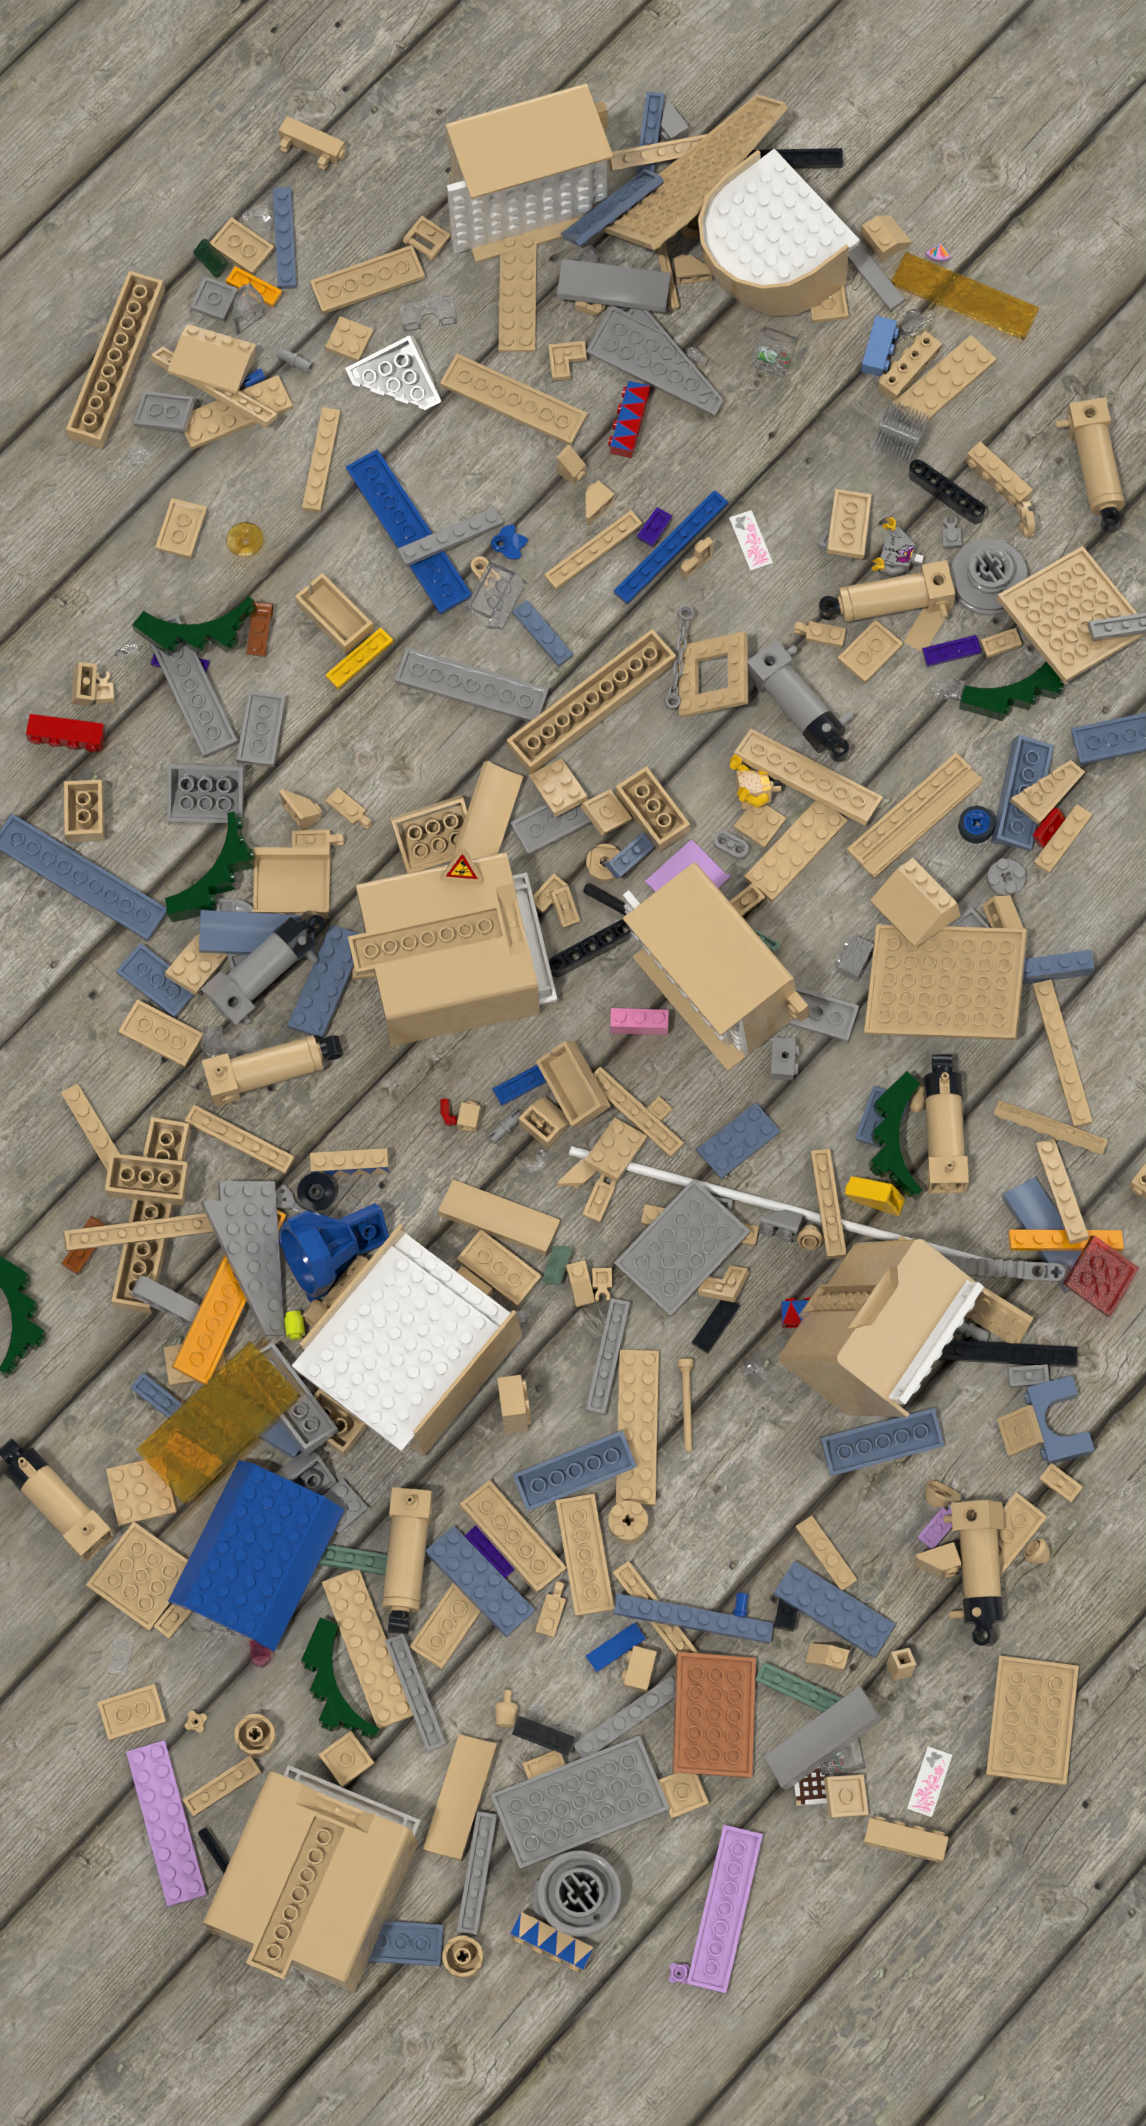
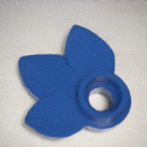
M506 525L501 528L498 535L492 538L491 546L494 551L502 552L508 559L521 558L519 550L527 544L528 538L516 534L515 525ZM502 542L504 545L498 546L497 543Z

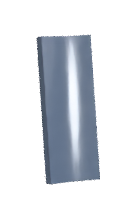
M1020 734L1012 740L991 843L1016 847L1027 851L1032 850L1034 841L1032 835L1036 830L1037 824L1011 803L1010 799L1048 775L1054 745Z
M201 910L199 953L249 955L286 919L292 917L299 923L302 915ZM315 918L310 921V926L315 923ZM312 933L310 936L314 941V933Z
M1035 1177L1003 1193L1002 1200L1022 1230H1064L1058 1211ZM1037 1251L1044 1263H1058L1068 1269L1069 1276L1067 1280L1057 1282L1065 1294L1098 1275V1271L1084 1251ZM1061 1270L1055 1271L1057 1276L1062 1274Z
M934 1407L911 1412L908 1417H892L819 1437L830 1476L944 1446Z
M620 1430L512 1475L526 1510L529 1511L636 1468L637 1465L624 1432Z

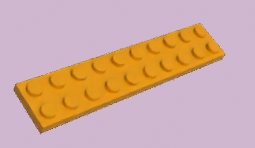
M277 1210L278 1231L286 1214ZM225 1254L171 1367L203 1385H208L246 1303V1298Z

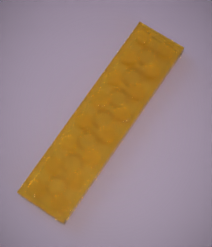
M905 252L891 281L895 287L1021 340H1025L1039 311V307L908 252Z

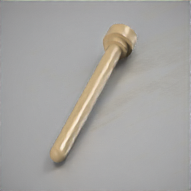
M679 1359L678 1369L682 1373L684 1448L687 1453H690L692 1451L690 1372H692L693 1359Z

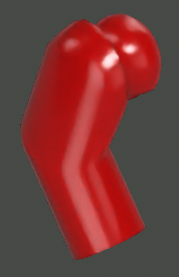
M446 1098L441 1099L440 1114L444 1123L447 1126L456 1125L457 1116H450L449 1100Z

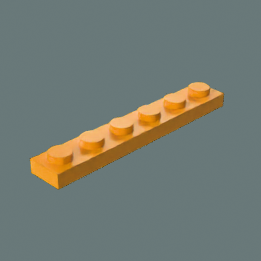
M1065 1230L1008 1231L1010 1251H1122L1124 1245L1122 1230H1087L1088 1240L1069 1244Z

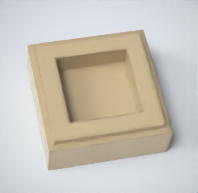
M660 1096L646 1108L661 1122L673 1110Z

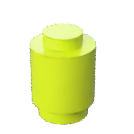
M300 1311L287 1312L284 1318L286 1337L290 1338L291 1341H299L306 1335L304 1318Z

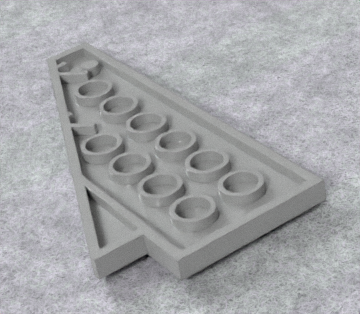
M613 305L611 306L587 348L586 354L716 417L724 403V399L649 311L631 308L627 313Z
M220 1181L217 1183L218 1201H202V1208L263 1336H283L285 1333L275 1181Z

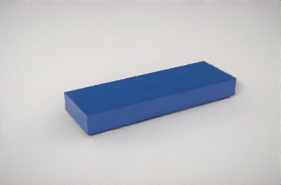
M535 1065L492 1088V1091L500 1105L504 1106L547 1083L538 1065Z
M634 1622L585 1657L596 1673H598L626 1654L628 1650H632L633 1646H638L644 1642L646 1638Z

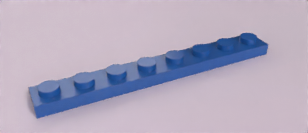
M714 490L614 589V594L628 605L728 505V501Z

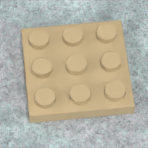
M164 1455L106 1469L119 1527L130 1525L133 1522L138 1523L177 1513Z

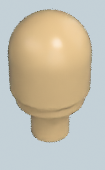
M919 1086L917 1092L910 1099L909 1107L915 1113L921 1112L925 1107L926 1101L924 1100L923 1086Z

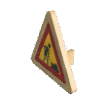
M465 848L459 850L441 874V879L483 882L482 875Z

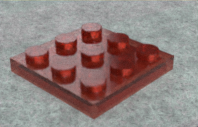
M1093 1235L1088 1240L1063 1285L1106 1317H1111L1139 1268Z

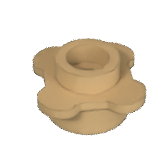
M190 1711L185 1728L187 1730L192 1729L198 1733L203 1732L207 1716L204 1713L197 1714L195 1711Z

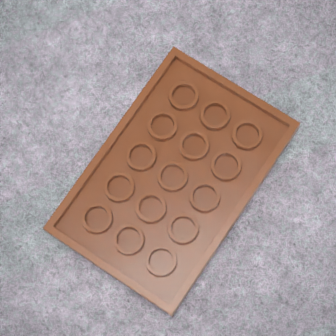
M687 1652L676 1653L672 1773L752 1778L756 1658Z

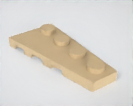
M1070 760L1052 771L1048 776L1038 780L1037 783L1024 789L1023 792L1013 796L1010 802L1039 825L1082 777L1085 771Z

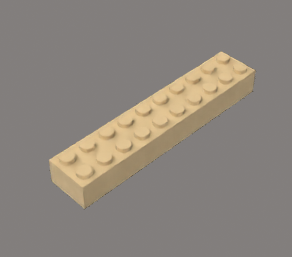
M132 271L128 272L66 427L68 439L103 449L165 293L162 280Z
M651 629L508 738L507 748L529 774L536 772L673 667L676 655L657 633Z
M151 1117L143 1157L184 1162L191 1133L189 1123ZM133 1200L128 1223L173 1217L175 1204ZM168 1239L123 1245L111 1300L113 1307L152 1314L153 1307L133 1297L131 1292L139 1276L148 1277L159 1283Z

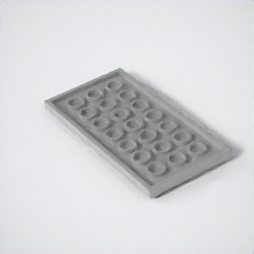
M640 1735L490 1794L520 1870L670 1810Z

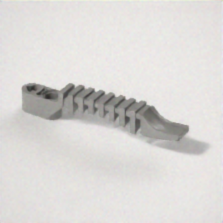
M944 1256L965 1274L975 1277L976 1275L993 1278L997 1276L1010 1279L1064 1282L1069 1276L1068 1269L1058 1263L1017 1262L1001 1259L987 1260L984 1258L968 1259L965 1257L949 1258ZM1038 1267L1043 1268V1274L1040 1277L1035 1275V1270ZM1061 1270L1062 1274L1055 1275V1271Z

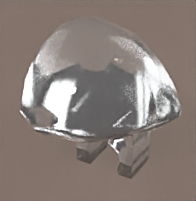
M263 202L242 214L244 223L252 231L268 233L274 229V220L268 208L269 205Z

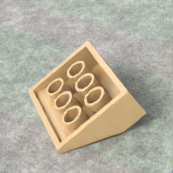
M187 324L180 336L167 374L237 394L255 362L256 344Z
M461 795L389 818L407 873L424 870L452 860L467 814V808Z
M914 858L897 868L870 900L914 948L961 917L957 902Z

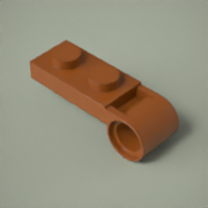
M255 601L256 610L251 617L246 654L266 657L270 621L273 616V603Z
M92 1216L86 1222L84 1228L107 1225ZM97 1248L69 1251L61 1264L71 1272L79 1275Z

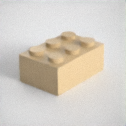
M102 780L64 781V827L67 842L105 841L104 786Z
M318 1389L314 1394V1398L338 1428V1432L324 1443L343 1457H346L368 1426L322 1390Z

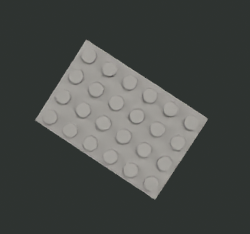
M693 1179L614 1264L667 1314L672 1316L751 1231Z

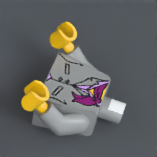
M886 518L889 524H883V528L885 530L890 529V532L888 531L881 557L872 561L877 564L872 566V570H879L889 577H895L908 573L910 564L921 566L924 555L914 553L915 543L896 525L894 518Z

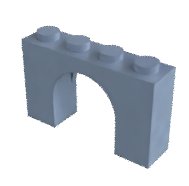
M1073 1376L1027 1387L1026 1393L1023 1394L1026 1405H1033L1044 1443H1041L1042 1449H1040L1042 1461L1046 1460L1048 1466L1051 1463L1056 1464L1093 1454L1094 1447L1089 1431L1067 1437L1058 1436L1049 1430L1045 1422V1412L1049 1407L1077 1398L1078 1393Z

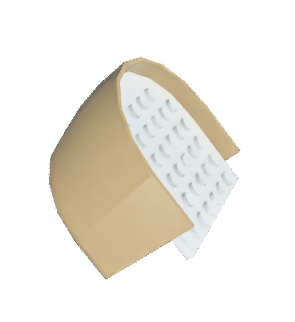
M775 149L761 159L760 151L757 150L725 174L705 196L698 218L702 256L718 285L747 309L772 317L799 315L812 307L818 306L822 301L846 284L848 252L860 244V239Z

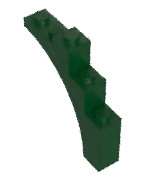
M248 596L228 614L199 624L171 623L143 611L132 626L137 634L168 656L179 649L180 642L196 654L205 651L209 646V641L228 653L230 649L233 650L237 646L239 638L236 631H240L246 618L254 614L256 605L255 601Z
M1046 661L1033 674L1011 685L997 688H978L965 685L959 709L1003 721L1004 715L1008 716L1010 706L1029 710L1031 704L1035 705L1037 695L1056 700L1057 694L1062 693L1064 683H1061L1060 677Z
M235 811L227 813L228 829L226 840L219 857L211 869L191 887L165 898L167 915L172 922L200 916L201 910L216 911L215 904L218 903L216 894L235 890L234 882H237L235 872L254 867V860H256L255 851L246 843V838L242 834V828H244L243 820L237 816Z
M906 1071L873 1105L874 1112L879 1117H884L885 1119L872 1131L871 1137L875 1145L883 1148L870 1160L868 1165L870 1166V1171L875 1176L879 1175L883 1178L888 1173L889 1179L894 1184H899L906 1196L916 1200L923 1190L912 1178L905 1165L900 1148L899 1133L903 1111L909 1099L919 1089L920 1083Z
M0 1256V1288L8 1300L12 1319L10 1344L6 1356L0 1365V1374L7 1378L9 1375L14 1374L18 1367L17 1363L20 1359L26 1357L29 1347L36 1351L38 1347L43 1346L47 1339V1334L45 1330L29 1321L39 1311L37 1309L39 1307L37 1302L22 1293V1290L25 1291L31 1283L29 1274Z
M320 1617L301 1659L304 1669L313 1673L315 1670L318 1671L309 1691L313 1695V1699L320 1702L326 1700L318 1720L319 1724H322L321 1728L330 1732L333 1729L338 1731L340 1725L343 1724L342 1728L354 1732V1730L362 1732L361 1736L372 1740L373 1737L378 1739L381 1732L380 1728L365 1721L354 1712L343 1698L337 1686L333 1669V1651L339 1626Z

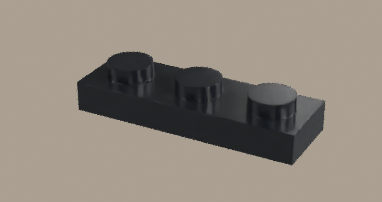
M720 1300L692 1341V1345L709 1354L739 1310L740 1305L736 1302Z
M518 1716L512 1732L514 1736L566 1756L569 1755L575 1739L574 1736L522 1716Z

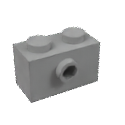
M773 1037L770 1079L793 1081L794 1075H798V1063H795V1056H799V1045H795L796 1038Z

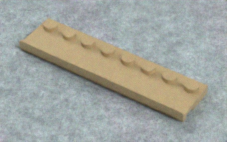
M955 753L847 848V852L873 879L877 878L983 784L982 777L978 776L972 770V767Z

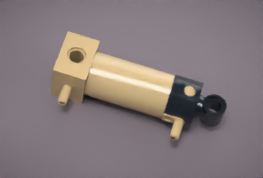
M952 1054L932 1055V1073L923 1077L928 1143V1162L926 1167L928 1194L966 1193L969 1176L968 1156H965L962 1075L952 1072Z
M12 1438L0 1448V1456L9 1465L5 1471V1476L14 1483L16 1488L58 1530L66 1543L84 1563H87L115 1537L109 1526L93 1509L90 1510L55 1473L48 1462L37 1453L35 1448H30L24 1452Z
M979 1500L951 1503L952 1515H945L943 1521L944 1523H952L953 1531L960 1532L964 1599H962L963 1610L950 1611L949 1617L951 1619L964 1618L965 1624H974L975 1629L972 1633V1639L975 1644L990 1647L996 1643L998 1638L993 1624L1004 1621L997 1532L1004 1530L1002 1502ZM986 1631L988 1637L984 1641L982 1639V1634Z

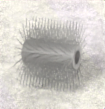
M892 399L879 425L872 449L876 445V451L881 443L879 452L884 447L882 452L884 454L888 446L886 454L888 455L891 450L889 455L891 457L896 448L893 459L898 453L897 460L903 451L900 462L905 456V463L909 456L908 465L921 441L929 415L924 421V414L920 421L922 412L917 417V410L914 415L915 417L911 419L914 411L910 414L911 410H909L905 416L907 409L905 408L903 411L904 404L898 412L901 402L895 410L897 401L893 405L894 399Z

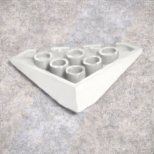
M409 335L345 368L353 385L370 388L372 392L393 396L395 400L419 405V408L424 410L442 402L414 336Z

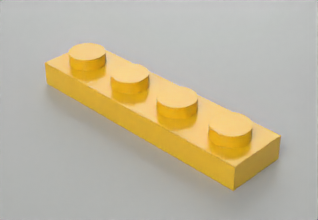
M380 627L325 674L326 678L339 690L393 643V639Z

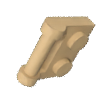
M421 216L405 235L403 243L413 245L415 249L428 256L427 258L433 262L438 253L451 239V234L424 216ZM417 235L418 237L432 245L434 248L430 250L417 240L413 239V237Z

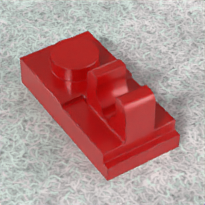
M1053 808L1032 835L1039 847L1045 848L1065 821L1060 809Z

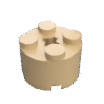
M623 1501L613 1506L608 1518L610 1534L622 1544H634L640 1541L648 1529V1516L642 1505L634 1501ZM626 1519H630V1526H627V1524L624 1523L626 1522Z
M250 1714L237 1724L235 1740L242 1753L258 1758L272 1751L276 1743V1732L272 1723L266 1717L260 1714ZM254 1732H258L260 1735L256 1740L251 1737L254 1735Z
M457 1936L452 1938L446 1944L442 1953L444 1966L447 1972L454 1978L469 1979L477 1975L482 1969L484 1962L482 1948L471 1937ZM461 1953H464L465 1956H469L466 1958V1962L458 1960V1958H460Z

